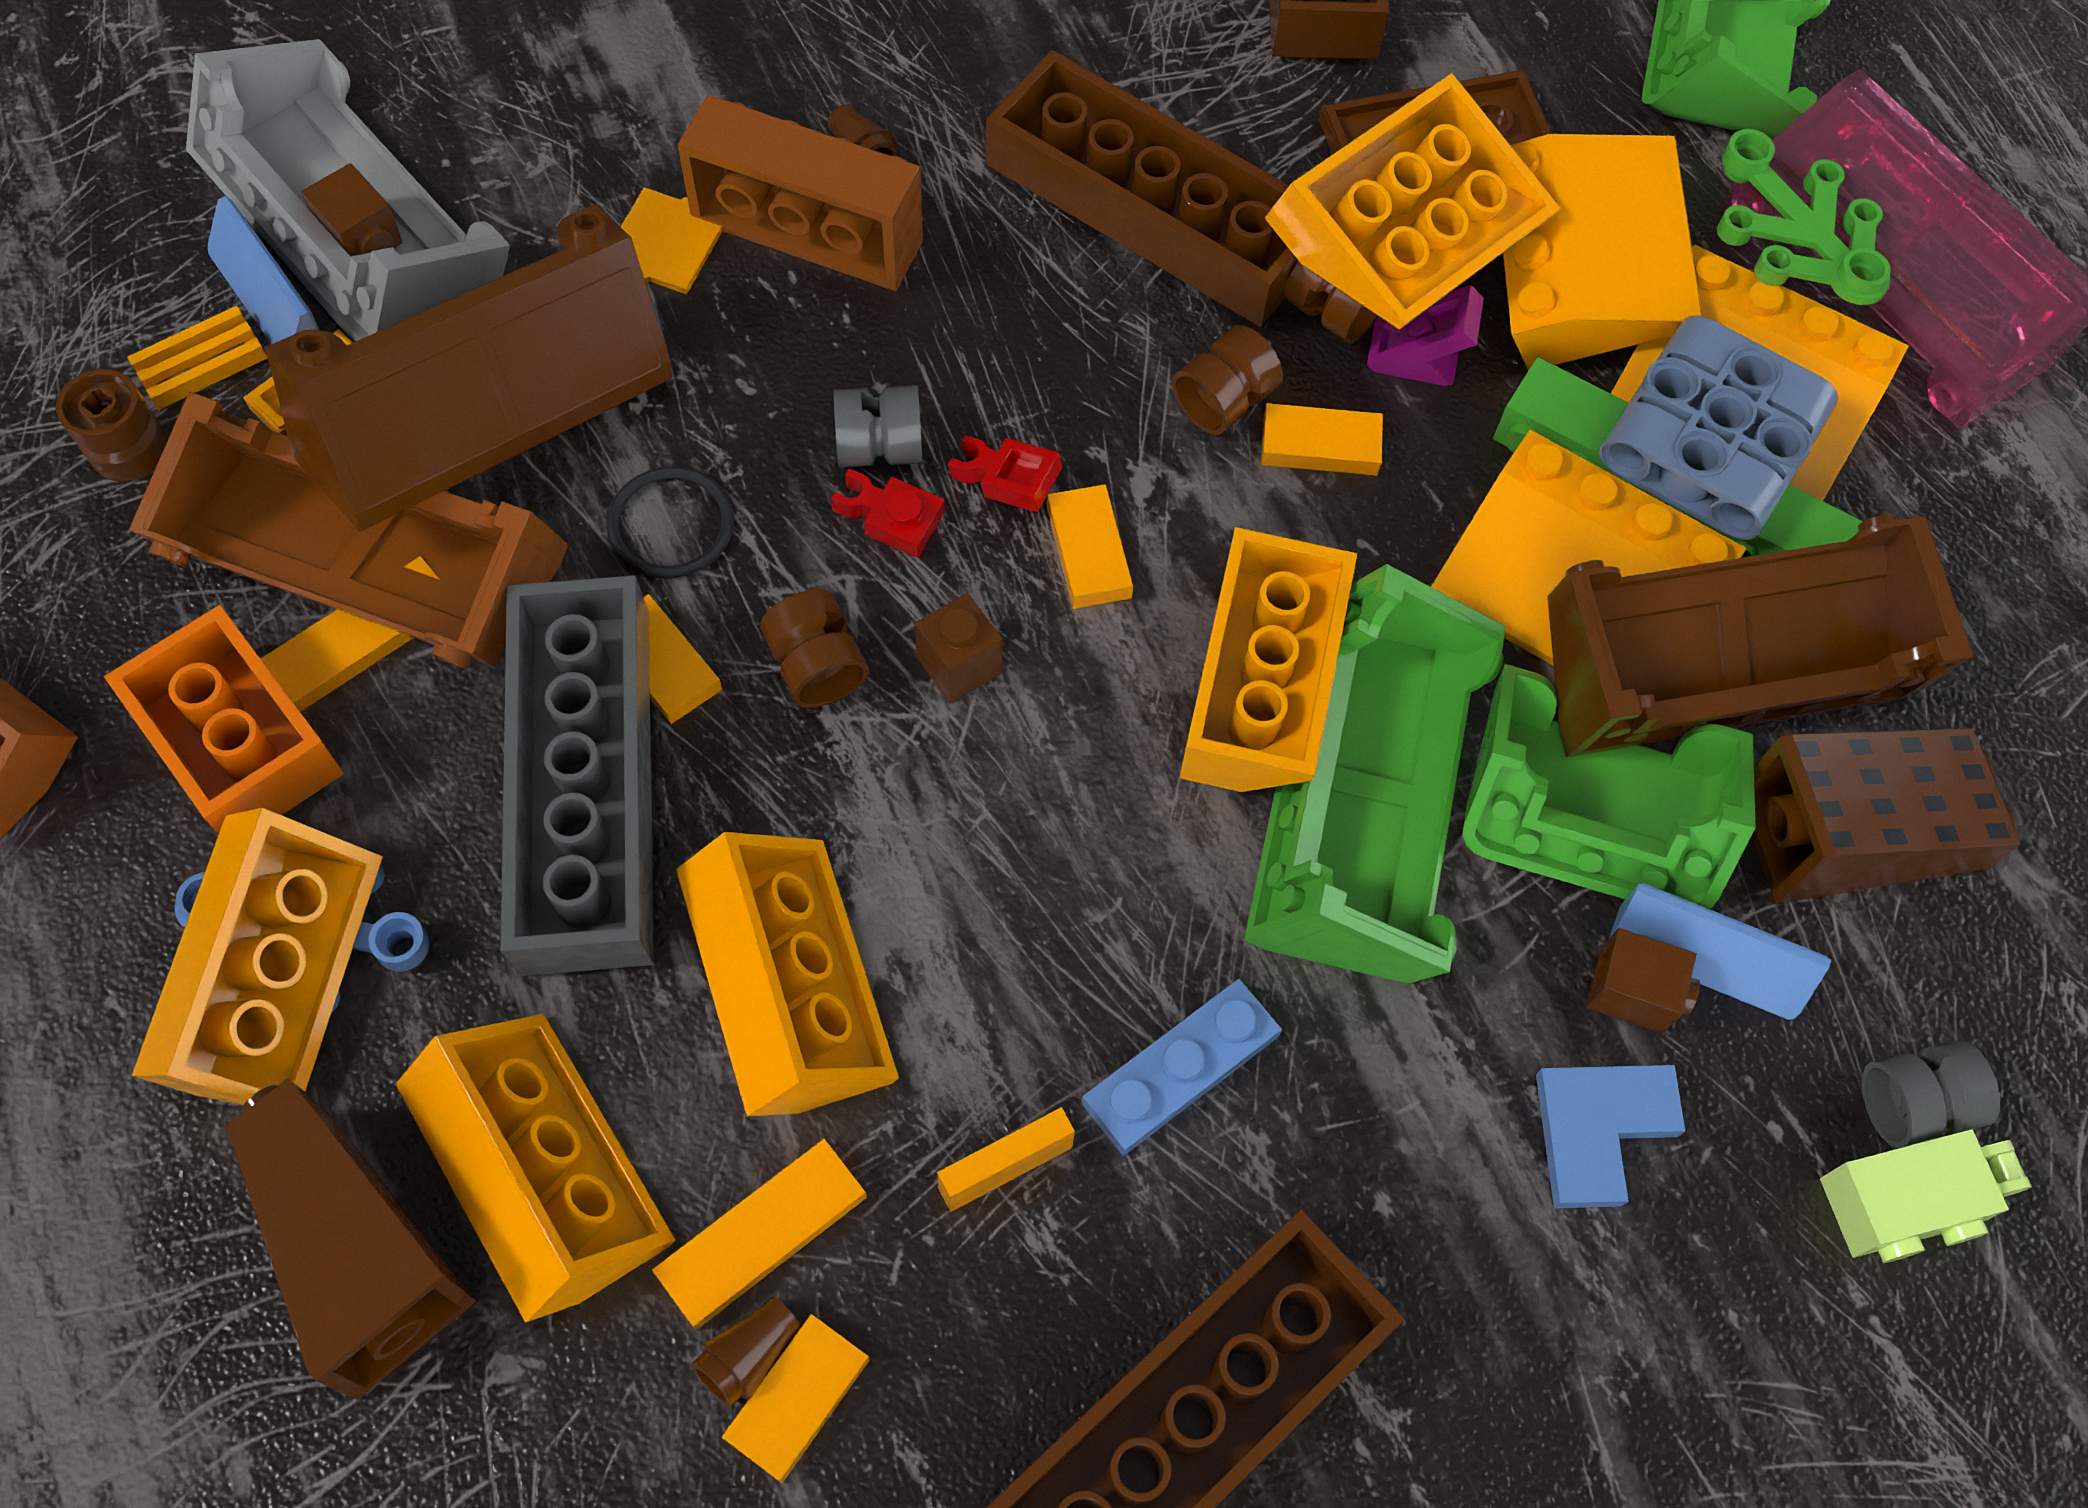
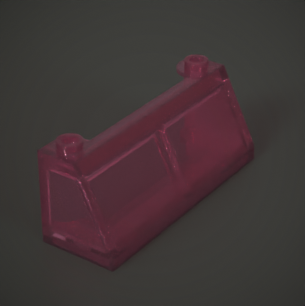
M1861 69L1841 80L1772 140L1775 146V153L1769 166L1809 208L1811 206V196L1805 191L1803 180L1812 164L1817 160L1828 159L1838 163L1843 168L1845 177L1837 192L1834 234L1848 249L1851 236L1842 229L1841 218L1850 203L1858 198H1866L1876 202L1881 207L1883 218L1876 228L1875 251L1881 253L1890 264V286L1881 300L1869 306L1934 368L1927 383L1930 401L1959 430L2053 367L2088 325V276ZM1735 182L1725 201L1729 207L1742 205L1750 208L1754 213L1784 218L1751 182ZM1857 216L1861 220L1866 221L1864 218ZM1810 248L1820 259H1823L1814 249Z

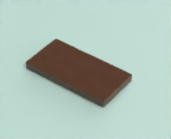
M1524 70L1459 81L1510 145L1552 134ZM1432 86L1322 105L1318 120L1332 155Z

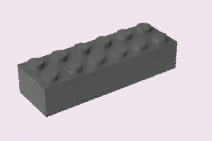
M636 576L507 585L501 952L519 976L654 965L649 610Z

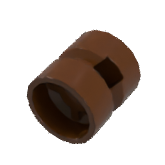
M1299 261L1285 284L1283 295L1288 302L1308 316L1322 314V326L1347 344H1352L1358 340L1378 318L1377 314L1302 265Z
M1235 325L1211 345L1210 353H1200L1174 374L1171 385L1174 396L1186 416L1201 430L1209 434L1220 435L1247 413L1248 406L1254 407L1282 384L1283 371L1276 352L1265 338L1245 325Z
M95 369L81 373L65 385L58 395L55 406L58 420L71 438L78 444L81 452L100 476L112 481L130 482L144 478L156 469L168 441L167 435L156 416L148 408V404L138 388L127 375L113 369Z
M820 589L798 592L778 602L763 616L760 624L761 631L775 661H783L780 671L796 705L803 708H817L832 704L857 690L867 679L869 674L868 665L854 637L847 634V622L832 593Z

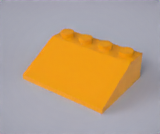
M1451 73L1292 182L1265 216V219L1302 265L1400 330L1556 214L1561 208Z
M1547 134L1510 145L1561 208L1556 214L1503 252L1511 334L1528 371L1537 357L1557 365L1672 336L1685 318L1702 316L1675 136Z
M1694 245L1692 250L1702 316L1722 324L1823 377L1837 391L1838 401L1836 407L1812 445L1809 454L1790 482V485L1823 501L1885 393L1909 345L1782 285H1766L1756 277L1754 272ZM1672 336L1638 344L1611 394L1629 403L1642 383L1649 367L1657 360Z
M1530 429L1499 474L1431 587L1505 625V639L1554 666L1547 596L1566 576L1565 572L1570 567L1590 560H1602L1605 567H1617L1620 569L1621 576L1625 577L1738 559L1742 557L1746 547Z

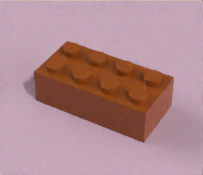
M711 95L706 96L677 144L691 216L722 226L723 232L896 292L923 243L920 166L909 163L901 157L888 156L856 145L845 138H835L803 127L794 121L782 120L749 109L741 103L729 102Z

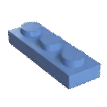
M1238 979L1082 1096L1081 1104L1121 1155L1125 1156L1276 1040L1282 1029L1244 983Z

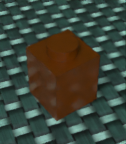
M351 163L301 191L308 209L350 257L371 253L376 250L395 248L403 243L390 205Z
M968 592L915 622L916 658L950 704L1002 673L1003 639Z
M1618 928L1599 951L1586 1008L1663 1034L1681 1016L1688 1017L1695 1006L1700 989V980L1692 977L1697 953Z

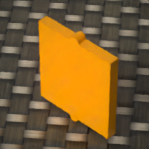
M645 187L621 225V228L632 238L646 284L652 282L687 294L723 232L722 226L691 216L687 197L680 200Z

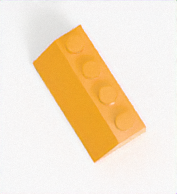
M1235 527L1180 771V779L1238 792L1313 781L1358 553Z
M264 808L226 815L132 1076L196 1096L244 1105L258 1091L271 1085H279L287 1078H290L305 1092L383 856Z
M724 832L676 869L747 1117L799 1114L890 1085L899 1079L823 840Z
M544 1014L434 1036L395 1084L525 1323L583 1302L666 1250L676 1241Z

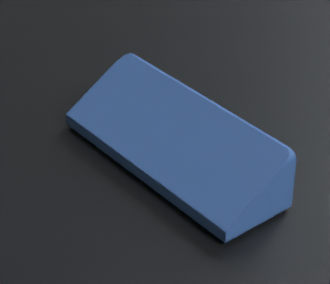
M226 196L218 199L208 240L209 256L270 344L303 330H319L310 309L232 199H228Z
M1643 882L1638 883L1620 905L1610 934L1611 937L1618 928L1697 953L1692 977L1699 979L1701 985L1787 1020H1794L1802 1012L1831 963V959L1827 958L1828 956Z

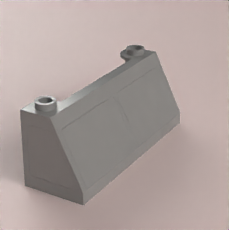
M320 39L195 53L186 142L187 152L227 198L232 199L247 221L353 342L503 277L510 248L508 242L492 225L485 221L473 223L469 227L467 235L460 229L345 103L346 94L350 89L348 71L344 64L338 61ZM351 163L390 205L403 243L395 248L391 247L350 257L308 209L301 191Z

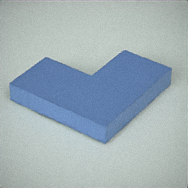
M1675 1065L1541 1068L1536 1074L1554 1208L1623 1206L1628 1202V1194L1619 1139L1679 1137L1685 1132Z

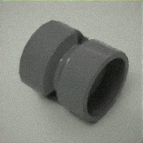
M918 385L884 387L880 396H873L868 388L834 389L835 431L839 468L872 466L876 458L881 456L885 458L889 465L922 463Z
M1957 1040L1928 1047L1917 1055L1904 1053L1872 1061L1865 1066L1862 1074V1094L1867 1113L1881 1138L1892 1147L1903 1148L1937 1139L1943 1135L1945 1128L1951 1134H1956L1971 1129L1976 1130L1988 1127L1996 1122L2000 1113V1093L1995 1075L1981 1051L1968 1041Z

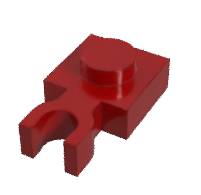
M966 435L961 441L965 456L975 459L962 462L951 458L948 463L952 479L970 484L980 482L985 498L1037 513L1063 468L1059 452L1009 438L1004 440L999 451L989 449L982 440Z
M849 468L845 475L847 488L858 491L861 494L855 498H847L835 492L831 497L832 511L849 518L865 517L864 533L866 536L918 558L945 513V499L894 477L889 479L882 490L873 486L867 476Z

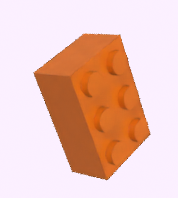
M221 605L213 608L103 676L203 818L218 835L226 815L258 808H264L283 815L344 775L323 742Z

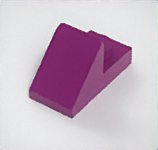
M1472 285L1448 293L1400 330L1383 318L1376 319L1367 366L1376 373L1442 386L1453 385L1459 351L1477 345L1484 298Z

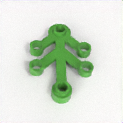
M1742 129L1735 132L1722 155V164L1726 176L1737 183L1751 182L1784 218L1754 213L1753 210L1746 206L1733 205L1725 210L1717 226V234L1720 239L1729 245L1740 246L1746 244L1752 236L1812 248L1823 258L1818 259L1794 255L1788 248L1780 245L1768 246L1763 250L1754 266L1756 277L1766 285L1779 286L1784 284L1789 277L1831 285L1839 297L1853 304L1870 305L1881 300L1889 289L1891 272L1887 259L1881 253L1875 251L1876 228L1883 218L1881 207L1876 202L1866 198H1858L1850 203L1841 218L1842 229L1851 236L1848 249L1834 234L1837 192L1845 177L1843 168L1838 163L1828 159L1817 160L1812 164L1803 180V187L1811 196V206L1809 208L1769 166L1775 153L1773 141L1763 132L1754 129ZM1857 216L1864 218L1866 221L1861 220ZM1732 223L1739 224L1743 228L1736 227ZM1770 263H1774L1780 268L1773 267Z

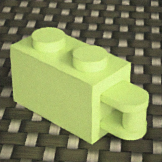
M1973 1129L1846 1162L1820 1178L1852 1258L1878 1251L1883 1263L1892 1262L1925 1251L1921 1239L1942 1234L1946 1246L1988 1234L1989 1232L1984 1221L2009 1210L2003 1197L2032 1187L2018 1161L2011 1140L1980 1147Z

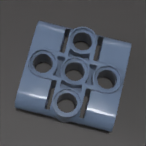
M1691 316L1685 318L1680 323L1657 360L1649 367L1639 388L1601 444L1599 456L1607 469L1617 476L1716 530L1736 539H1752L1762 531L1836 407L1838 401L1837 391L1823 377L1722 324L1703 316Z

